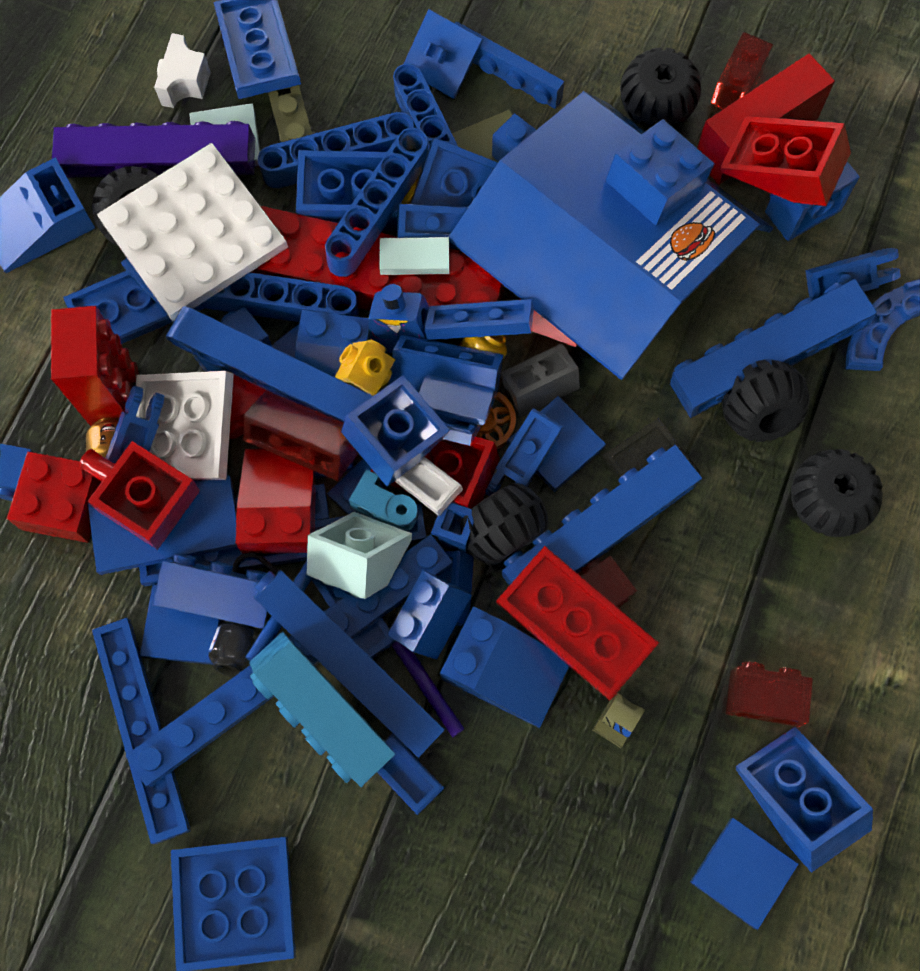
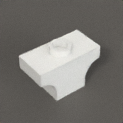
M171 34L164 59H160L158 63V77L154 88L161 105L174 108L178 101L187 97L203 99L211 73L205 53L190 50L184 35Z

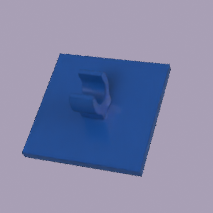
M428 9L404 64L416 65L421 70L428 85L455 99L483 39Z

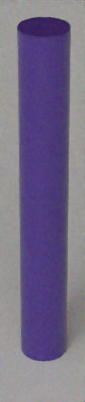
M399 642L393 643L392 648L452 738L461 733L464 727L415 654Z

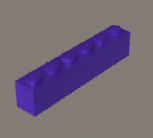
M203 121L196 122L194 125L165 122L162 125L148 126L144 123H132L130 126H115L109 123H101L93 127L68 124L66 127H54L52 159L56 157L67 178L106 177L114 170L130 166L146 168L161 175L212 143L236 175H254L256 138L250 125L240 121H230L227 124L214 125Z

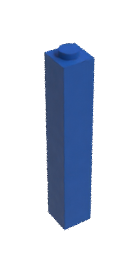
M281 570L275 575L269 571L254 586L258 593L253 598L418 758L444 731L415 700Z

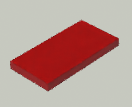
M546 546L539 551L496 600L498 605L609 701L659 644L658 641Z

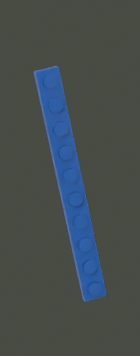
M430 534L404 553L386 587L366 599L354 597L349 593L325 610L324 613L353 639L407 600L422 570L439 576L452 567L453 562ZM292 635L289 637L315 666L320 663ZM251 666L245 668L125 755L146 787H152L270 700L265 698L252 683L253 680L250 675L253 671Z

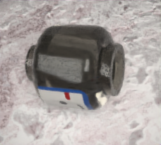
M233 622L225 623L217 628L208 652V657L213 663L214 670L222 675L234 677L250 666V661L246 658V655L259 636L254 631V627Z

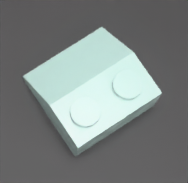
M352 512L308 535L307 575L322 581L325 585L335 586L347 591L354 597L366 599L389 584L412 540V533Z

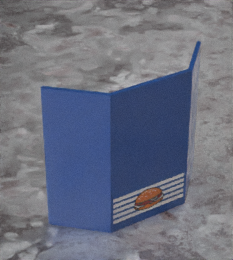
M583 91L499 161L449 235V241L521 300L532 299L533 308L537 313L620 380H623L681 303L755 230L770 233L773 227L710 179H707L703 190L655 226L606 182L615 153L644 133L645 130L609 103Z

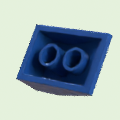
M298 150L296 213L339 223L387 152ZM392 174L390 175V177L398 178L399 175ZM382 200L372 201V203L374 204H381L384 202ZM398 208L382 231H397ZM356 226L358 228L366 229V227L364 226Z
M302 310L295 358L335 377L342 364L339 360L345 348L352 343L370 340L369 318ZM290 402L289 414L305 410Z
M473 606L440 672L441 680L540 728L569 665L547 646L507 622Z
M796 727L736 766V771L782 839L811 873L872 831L873 808Z

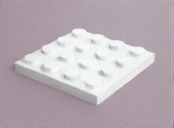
M212 143L97 214L102 224L172 322L175 321L183 306L195 308L288 248L284 237Z

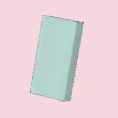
M449 237L380 238V275L449 274Z

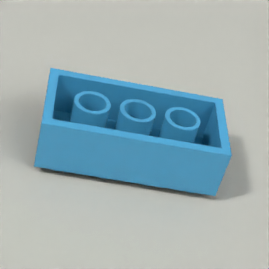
M283 631L249 662L253 671L250 677L253 680L254 686L265 698L270 699L274 695L278 699L275 704L280 709L279 712L294 728L299 723L304 727L301 731L306 736V741L319 755H322L325 751L329 753L326 758L332 764L331 767L346 783L353 779L362 787L395 755L383 738Z

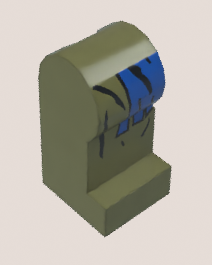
M617 693L607 704L592 731L622 748L644 714L645 709L634 705Z

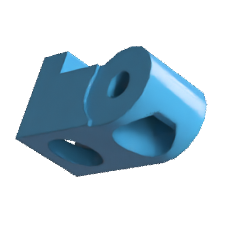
M366 469L349 499L350 508L364 516L404 531L411 530L416 525L418 519L415 501L410 496L404 494L394 495L379 487L380 479L378 475Z

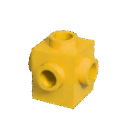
M374 340L352 343L341 354L339 362L342 364L335 378L374 396L390 380L392 375L390 369L395 359L386 354L387 349Z

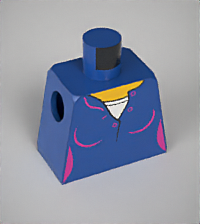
M396 284L387 285L382 291L375 293L368 319L370 340L383 345L387 349L385 353H393V349L401 335L427 339L424 329L429 305L424 295L402 292L401 287Z

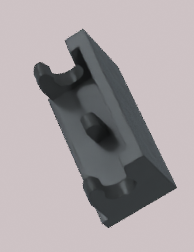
M562 343L501 372L507 398H512L515 412L519 418L529 414L533 408L537 410L548 405L557 396L562 398L580 389L579 368Z

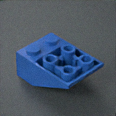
M56 157L25 172L0 197V265L5 273L95 229Z

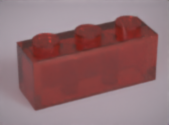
M267 390L244 414L243 441L338 481L358 455L356 449L341 433L343 422Z

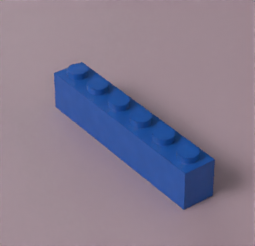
M854 279L844 285L842 282L835 283L824 291L823 296L815 300L812 297L806 298L786 315L777 313L767 319L764 326L754 331L752 328H748L739 333L734 338L735 341L725 346L721 343L708 349L704 353V357L694 362L692 359H688L677 365L674 369L675 372L672 374L670 385L689 417L692 418L721 403L726 392L732 390L736 376L743 381L745 376L742 370L749 364L756 368L758 367L756 361L766 360L772 365L771 360H776L793 366L868 327L876 316L877 311L857 281Z
M676 445L667 451L661 447L646 459L649 464L640 471H637L635 467L618 479L620 485L611 492L605 488L591 498L590 502L592 505L582 513L579 509H576L568 514L561 521L564 526L554 533L549 529L538 536L532 542L535 547L525 554L520 550L510 556L504 562L506 568L502 570V577L510 586L544 546L576 573H579L697 487L702 477Z

